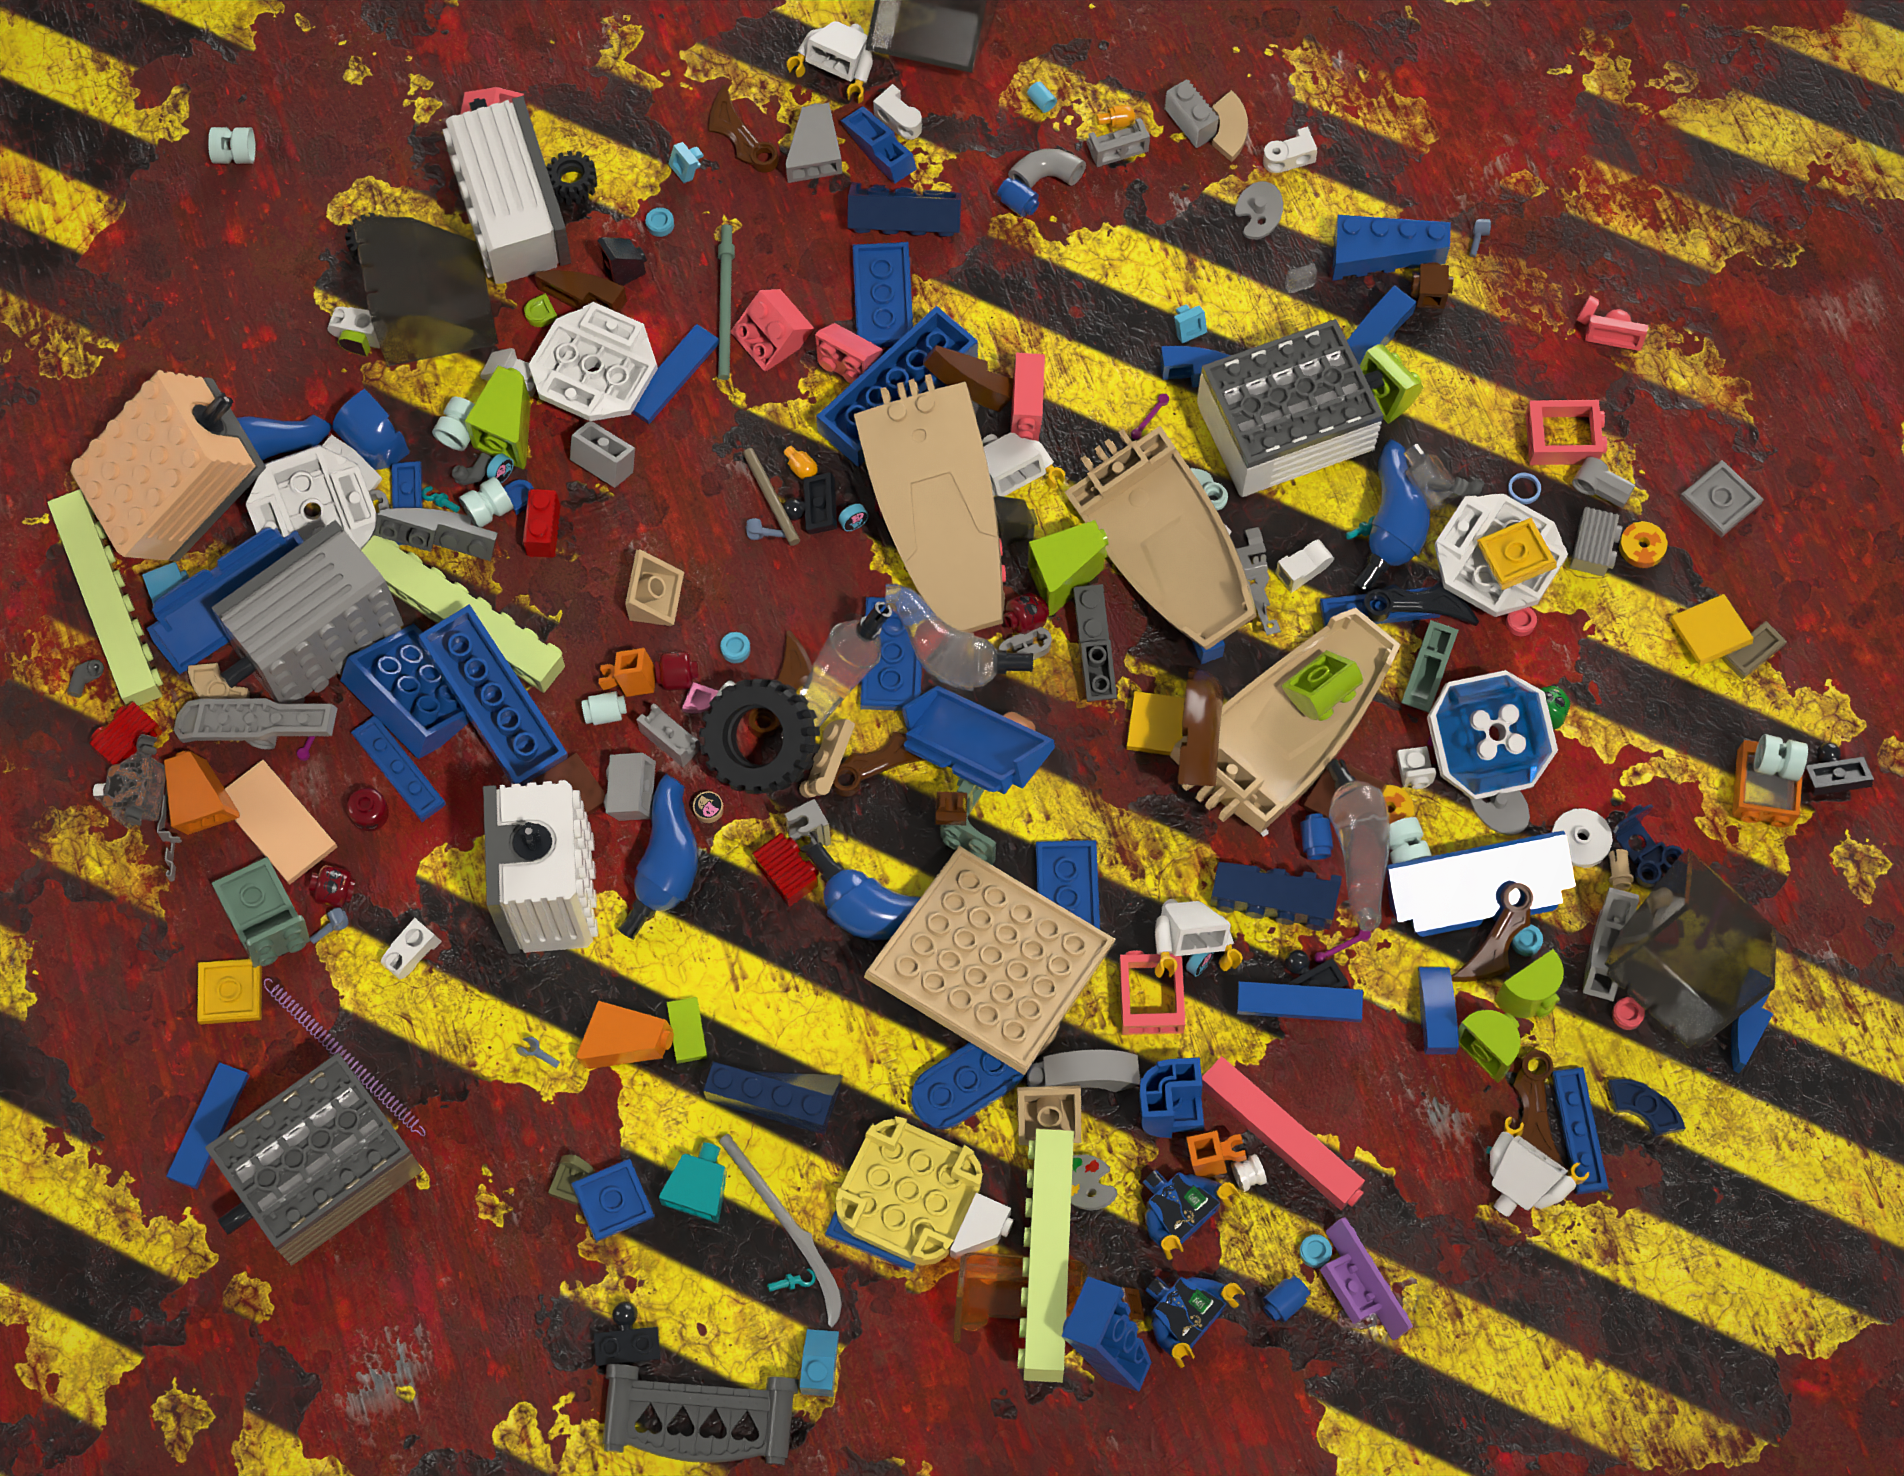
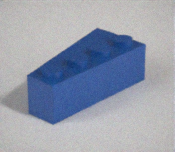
M1338 215L1334 231L1332 281L1341 280L1343 276L1355 275L1356 277L1367 276L1369 272H1395V269L1403 267L1415 269L1419 268L1421 263L1436 262L1440 265L1445 264L1450 249L1451 222Z
M1087 1276L1073 1311L1064 1322L1062 1337L1105 1380L1139 1392L1152 1362L1143 1340L1137 1338L1138 1327L1136 1322L1130 1321L1128 1317L1131 1312L1128 1303L1121 1300L1124 1292L1121 1287Z

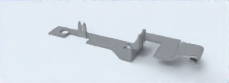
M1259 527L1244 530V533L1248 538L1249 546L1237 548L1236 550L1247 580L1252 581L1255 579L1256 583L1250 585V581L1248 583L1254 605L1266 635L1280 633L1281 630L1277 620L1269 621L1267 617L1266 606H1269L1270 603L1264 590L1269 580L1266 555L1260 556V562L1258 556L1253 557V564L1249 558L1250 555L1266 552ZM1272 623L1274 626L1269 628L1266 625Z
M166 783V792L163 795L162 811L157 826V833L162 841L171 842V851L166 848L165 861L171 871L167 870L166 876L172 882L175 880L176 866L173 863L175 843H181L182 840H180V837H173L169 831H165L168 803Z

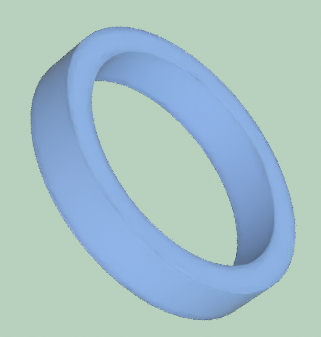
M1530 473L1514 475L1508 485L1510 497L1521 504L1533 503L1538 499L1541 492L1539 480ZM1520 478L1530 479L1537 487L1536 495L1529 499L1516 496L1512 490L1513 482Z

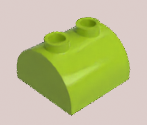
M1378 344L1367 350L1360 368L1364 375L1376 370L1382 373L1385 385L1371 391L1384 415L1383 419L1389 424L1414 403L1421 393L1423 385L1421 384L1420 377L1416 373L1410 372L1402 364L1399 355L1391 353L1383 344Z
M1326 650L1281 686L1293 704L1304 715L1312 720L1318 719L1323 721L1333 715L1334 710L1332 707L1337 703L1349 702L1356 696L1355 689L1363 683V676L1355 661Z
M1552 949L1506 980L1494 1000L1504 1012L1517 1018L1538 1016L1539 1019H1542L1555 1009L1554 1005L1560 1001L1556 992L1562 983L1564 975L1563 964L1558 954Z
M1494 1010L1477 1011L1462 1021L1458 1029L1459 1046L1499 1083L1505 1077L1519 1053L1521 1040L1517 1028L1520 1025L1509 1013L1502 1014Z

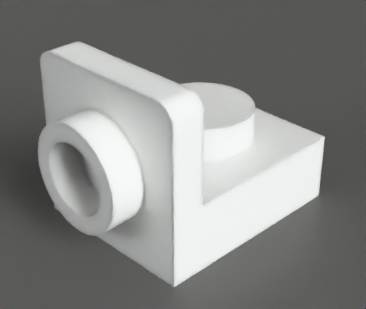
M1427 746L1397 751L1396 756L1403 788L1423 789L1433 784L1436 770L1431 767Z

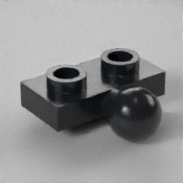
M829 472L804 478L805 501H801L798 498H789L783 503L789 519L792 521L799 520L805 513L806 531L810 535L837 529L835 477Z
M1825 742L1818 747L1816 755L1820 762L1819 764L1805 766L1804 775L1813 796L1872 787L1874 781L1864 757L1840 760L1841 750L1838 745L1832 742Z
M1296 949L1287 954L1285 959L1287 969L1294 974H1299V977L1285 985L1330 988L1348 987L1347 979L1333 958L1310 970V959L1306 952Z
M622 1301L612 1311L613 1320L620 1326V1331L594 1333L596 1366L661 1360L659 1327L633 1329L632 1324L637 1320L638 1311L631 1302Z

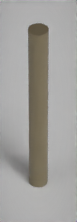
M746 449L743 455L790 546L798 544L800 538L754 449Z

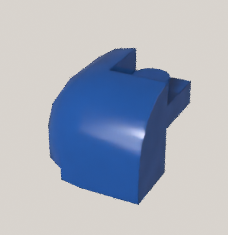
M365 388L346 402L336 414L333 421V430L374 470L386 469L392 466V463L399 462L410 453L400 431L396 432L388 419V413Z
M1200 1057L1158 1061L1141 1078L1139 1102L1142 1128L1146 1133L1156 1137L1172 1138V1132L1204 1131L1201 1099L1203 1084Z

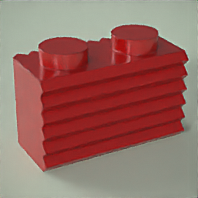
M530 489L528 491L523 543L529 557L553 558L556 556L557 530L559 529L561 506L555 490Z
M133 701L128 706H121L115 712L114 719L106 727L101 726L96 729L92 734V740L89 742L92 749L111 767L120 765L118 770L126 769L124 764L134 761L141 753L137 751L136 747L137 740L141 734L157 738L162 734V730L155 720L148 716Z
M779 833L754 851L752 858L755 865L790 907L818 887L816 876L819 875V872L810 860L805 862L798 854L801 850L793 838L789 837L786 839L782 833Z

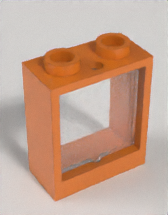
M1744 740L1737 750L1732 817L1741 818L1743 822L1747 823L1769 822L1772 826L1780 828L1793 826L1800 815L1802 777L1796 782L1780 778L1777 772L1773 776L1755 772L1754 758L1759 742Z

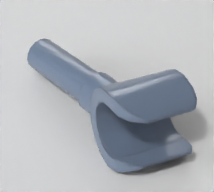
M1490 219L1476 220L1473 227L1474 236L1469 256L1476 257L1481 236L1490 235Z
M753 518L747 520L746 532L751 540H759L763 536L786 538L782 530L762 528L760 519Z
M335 908L328 912L330 923L310 937V941L315 944L329 932L345 929L348 926L346 912L342 911L341 908Z
M534 1037L523 1038L524 1041L530 1044L529 1052L523 1047L516 1048L519 1055L523 1057L534 1055L554 1068H557L560 1061L543 1052L539 1048L538 1040Z

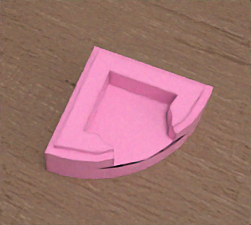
M693 682L683 704V712L701 713L712 708L709 703L717 695L718 691Z

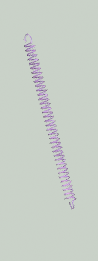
M267 978V979L264 980V986H265V981H266V980H270V981L273 983V981H272L271 979H268V978ZM279 984L276 985L270 992L271 996L275 997L276 1001L279 1000V1004H283V1008H287V1012H291V1016H295V1019L298 1020L299 1023H303L302 1026L306 1027V1030L310 1031V1034L314 1035V1038L318 1039V1042L322 1043V1046H326V1049L330 1050L331 1054L335 1055L337 1052H339L343 1047L342 1045L334 1053L331 1052L332 1049L335 1048L339 1042H336L331 1049L327 1048L328 1045H330L335 1040V1038H332L327 1045L323 1044L324 1041H326L331 1036V1034H328L323 1041H319L320 1038L326 1034L327 1030L323 1031L319 1037H315L316 1034L322 1030L323 1026L319 1027L314 1034H312V1030L319 1025V1022L316 1023L312 1027V1029L308 1030V1026H310L315 1021V1019H312L307 1026H304V1022H306L311 1017V1015H308L303 1022H300V1019L306 1015L307 1011L303 1012L299 1018H296V1015L303 1010V1007L299 1008L296 1014H292V1011H294L299 1006V1003L296 1004L290 1011H288V1007L294 1004L295 1000H292L287 1007H284V1004L291 999V996H288L283 1003H280V1000L287 995V992L283 993L280 999H276V996L283 991V988H281L276 993V995H272V992L277 990L279 987ZM347 1049L343 1050L340 1055H344ZM351 1053L347 1054L344 1060H346L351 1055ZM352 1057L347 1064H350L355 1057ZM356 1061L350 1069L352 1070V1068H354L359 1063V1061ZM360 1065L353 1073L356 1074V1072L359 1071L363 1065ZM364 1069L360 1073V1075L356 1076L358 1077L359 1081H362L363 1085H366L367 1089H370L371 1093H374L375 1097H378V1100H383L382 1104H387L386 1107L391 1108L390 1111L395 1112V1116H399V1120H403V1124H407V1128H411V1132L417 1131L420 1135H422L418 1130H412V1127L419 1122V1119H417L412 1124V1126L408 1127V1123L415 1118V1115H413L408 1120V1122L404 1123V1119L411 1114V1111H409L404 1116V1118L400 1119V1115L407 1110V1107L404 1108L398 1115H396V1111L399 1110L403 1106V1104H400L396 1108V1110L392 1111V1107L395 1106L399 1102V1100H396L391 1107H388V1103H390L395 1098V1096H392L387 1103H384V1099H386L391 1094V1092H388L383 1099H379L380 1095H382L387 1090V1088H384L379 1095H375L376 1091H378L383 1086V1084L379 1085L375 1091H371L372 1088L379 1082V1080L375 1081L371 1087H367L368 1084L374 1080L375 1076L370 1078V1080L366 1084H364L363 1082L366 1078L370 1076L371 1073H368L362 1080H360L359 1078L366 1072L367 1069ZM419 1125V1127L424 1131V1135L422 1136H425V1130Z

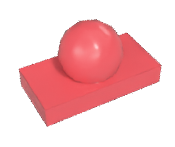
M1621 309L1612 310L1605 317L1591 315L1585 334V341L1641 351L1647 335L1648 325L1632 322L1630 315Z

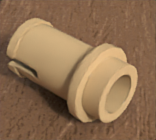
M1617 849V856H1615L1614 851H1610L1608 856L1610 858L1612 876L1609 878V883L1618 890L1629 889L1634 881V877L1630 874L1628 851Z

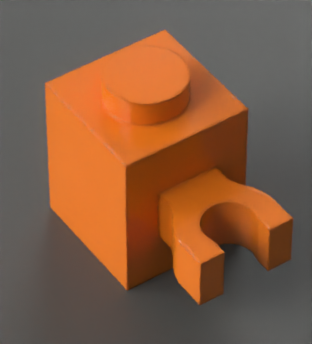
M645 648L616 652L615 666L611 664L601 665L600 670L604 677H606L599 678V684L603 690L611 689L619 684L626 697L654 693L656 671Z
M1217 1131L1186 1137L1192 1166L1197 1176L1207 1178L1227 1173L1226 1160L1235 1162L1247 1160L1245 1150L1239 1152L1232 1150L1235 1145L1243 1144L1241 1134L1233 1135L1221 1143Z

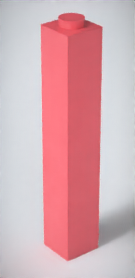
M1221 1056L1202 1076V1090L1337 1208L1342 1210L1347 1204L1353 1207L1362 1197L1364 1192L1360 1189L1365 1180L1225 1058Z

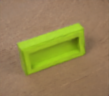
M693 997L667 1002L670 1026L674 1033L673 1044L677 1064L706 1059L707 1052L698 998Z

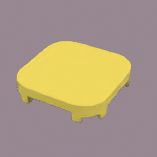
M895 1116V1119L883 1120L876 1125L872 1124L866 1132V1138L841 1188H838L836 1196L837 1219L845 1231L860 1240L915 1264H935L946 1258L949 1254L976 1193L979 1194L983 1177L981 1164L974 1155V1151L966 1145L963 1148L908 1124L905 1118Z

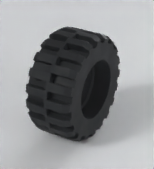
M768 679L738 681L734 686L729 685L722 689V695L715 696L709 703L712 708L710 711H705L702 720L706 721L705 728H700L699 737H704L705 745L700 746L702 755H708L709 761L706 762L709 770H715L718 773L716 778L722 783L730 784L731 789L745 791L748 794L772 793L789 788L793 782L800 781L804 777L803 772L805 769H810L815 762L811 758L813 753H818L820 745L815 743L816 736L820 735V727H815L813 721L817 716L814 710H809L807 707L809 701L804 695H798L796 693L797 689L790 685H784L781 681ZM754 708L771 710L778 717L783 728L784 740L781 751L772 762L764 765L749 762L742 755L737 744L736 733L739 722L749 710Z

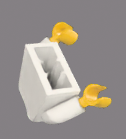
M832 22L824 28L811 30L797 50L798 56L788 59L787 68L789 73L795 66H798L795 72L798 78L802 77L805 73L803 64L805 60L850 82L855 79V83L849 85L847 89V97L850 100V95L853 92L860 93L858 97L859 104L864 99L862 85L867 82L873 64L871 49L867 46L868 37L864 34L863 28L858 24H852L849 27L840 22Z
M1008 433L999 439L996 435L990 434L983 439L982 442L988 463L993 495H996L998 499L1043 476L1046 472L1048 473L1046 483L1050 488L1055 489L1057 486L1052 476H1057L1062 483L1064 482V470L1058 467L1054 468L1052 465L1054 461L1040 442L1021 438L1015 433ZM994 499L995 508H997L1000 511V515L1002 517L1003 506L1000 502L995 501Z
M1175 899L1167 900L1162 906L1161 916L1157 918L1155 926L1157 954L1161 955V960L1155 967L1156 976L1161 978L1164 973V967L1168 969L1170 978L1176 971L1178 964L1170 956L1171 953L1174 956L1224 951L1225 954L1219 960L1221 969L1223 971H1228L1231 967L1236 969L1241 964L1243 957L1238 950L1232 948L1234 941L1230 932L1231 924L1223 916L1218 915L1202 902L1178 903Z
M1508 1117L1505 1120L1504 1132H1501L1490 1151V1173L1494 1177L1492 1186L1502 1192L1494 1207L1508 1217L1517 1205L1529 1211L1533 1206L1543 1209L1561 1202L1575 1189L1576 1184H1582L1589 1176V1172L1584 1177L1576 1176L1574 1169L1580 1163H1575L1568 1171L1520 1137L1523 1133L1524 1124L1522 1122L1516 1130L1509 1128L1512 1117Z

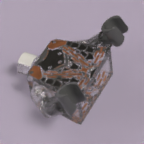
M1415 444L1403 453L1411 464V467L1405 473L1429 510H1440L1459 496H1466L1467 494L1478 496L1484 487L1485 482L1475 477H1470L1469 481L1460 477L1453 478L1436 455H1425L1418 444Z
M141 734L137 740V752L122 761L121 764L112 765L108 769L106 783H97L93 788L94 798L97 801H102L103 807L112 812L113 819L128 829H132L137 825L141 826V820H159L166 773L165 766L152 758V755L157 753V749L153 747L155 741H157V737Z

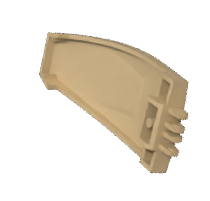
M928 374L925 375V383L929 391L918 394V385L914 379H911L908 382L912 396L907 397L903 382L897 383V391L901 399L891 402V396L887 388H880L884 404L856 413L854 418L870 480L890 535L932 618L946 639L1002 624L1004 620L1005 593L1003 591L1000 541L992 483L969 389L966 382L935 389L932 376Z
M1157 427L1137 442H1132L1125 430L1122 429L1119 431L1120 437L1128 446L1118 452L1113 441L1107 439L1105 444L1113 456L1108 458L1100 445L1095 448L1096 454L1100 460H1103V463L1096 468L1093 467V463L1085 455L1080 459L1089 471L1087 473L1088 476L1066 490L1065 494L1085 523L1096 520L1099 530H1105L1109 543L1106 546L1107 555L1136 591L1176 629L1199 646L1208 650L1257 616L1250 586L1240 557L1216 508L1162 427Z
M1357 608L1331 617L1326 627L1266 670L1222 706L1216 787L1203 786L1197 793L1196 799L1201 803L1212 794L1205 807L1211 810L1219 802H1222L1226 807L1223 808L1218 817L1221 821L1224 822L1235 813L1258 832L1262 833L1307 791L1325 771L1332 759L1340 752L1376 695L1401 644ZM1326 650L1355 661L1363 676V683L1355 689L1356 696L1351 701L1346 703L1339 702L1332 707L1334 713L1326 720H1312L1304 715L1293 704L1281 686ZM1184 736L1175 744L1170 755L1178 765L1182 742H1187V736ZM1182 785V787H1183L1186 791L1189 790L1190 788H1192V787L1194 786V785Z

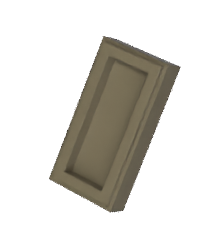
M1767 621L1751 633L1754 638L1753 644L1727 654L1722 658L1742 680L1787 643Z

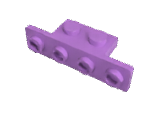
M1343 1217L1326 1230V1234L1341 1257L1325 1264L1320 1271L1353 1324L1377 1314L1392 1340H1396L1410 1330L1413 1325L1391 1291L1389 1284L1384 1280L1376 1267L1372 1257L1361 1243L1354 1228Z

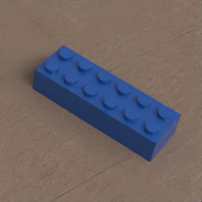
M936 306L816 416L818 433L857 467L861 466L865 462V457L854 414L883 405L884 402L880 388H887L891 396V402L900 400L897 383L903 382L907 397L912 396L908 382L911 379H914L918 385V394L929 391L925 383V375L928 374L932 376L935 389L946 387L947 385L923 365V359L935 345L977 358L978 340Z
M470 604L418 635L420 645L511 784L526 786L527 783L567 759V751Z

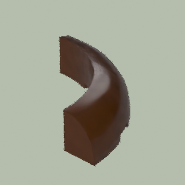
M1189 668L1188 677L1190 678L1186 684L1182 721V736H1187V742H1182L1180 748L1178 784L1216 787L1220 724L1224 700L1223 688L1218 679L1210 672L1198 668Z

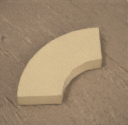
M1231 90L1212 106V111L1216 112L1215 115L1219 116V132L1214 137L1212 146L1232 162L1244 147L1248 131V118L1241 100Z
M218 663L188 666L191 684L200 699H250L248 688L236 686L230 688L220 675L221 671Z

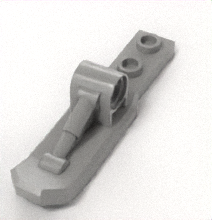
M266 698L197 699L188 701L178 712L174 732L183 743L191 741L245 740L250 745L260 749H274L277 736H332L337 707L333 704H278Z

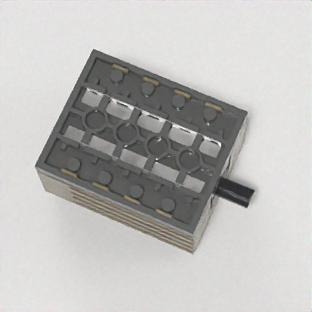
M339 1052L205 1147L242 1200V1203L218 1219L221 1227L227 1235H230L254 1217L276 1250L291 1266L423 1171L409 1148Z

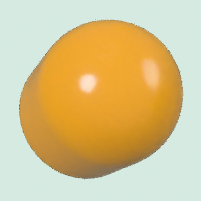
M1129 105L1112 106L1107 109V113L1096 115L1097 124H1109L1110 128L1128 127L1135 120V112Z
M789 446L784 450V455L789 459L788 465L790 469L800 479L804 480L806 477L817 474V463L808 453L797 451L793 446Z

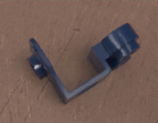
M1640 804L1626 814L1627 818L1620 821L1613 832L1615 833L1614 838L1620 846L1628 851V857L1634 865H1639L1635 871L1637 883L1649 888L1655 886L1661 878V867L1668 872L1679 871L1686 861V854L1678 846L1666 847L1662 841L1656 845L1641 824V821L1650 813L1653 806L1650 804L1643 808ZM1633 835L1641 836L1646 842L1645 848L1641 851L1632 850L1628 844L1629 838ZM1666 858H1674L1676 865L1667 863ZM1642 873H1649L1652 879L1645 880L1642 877Z

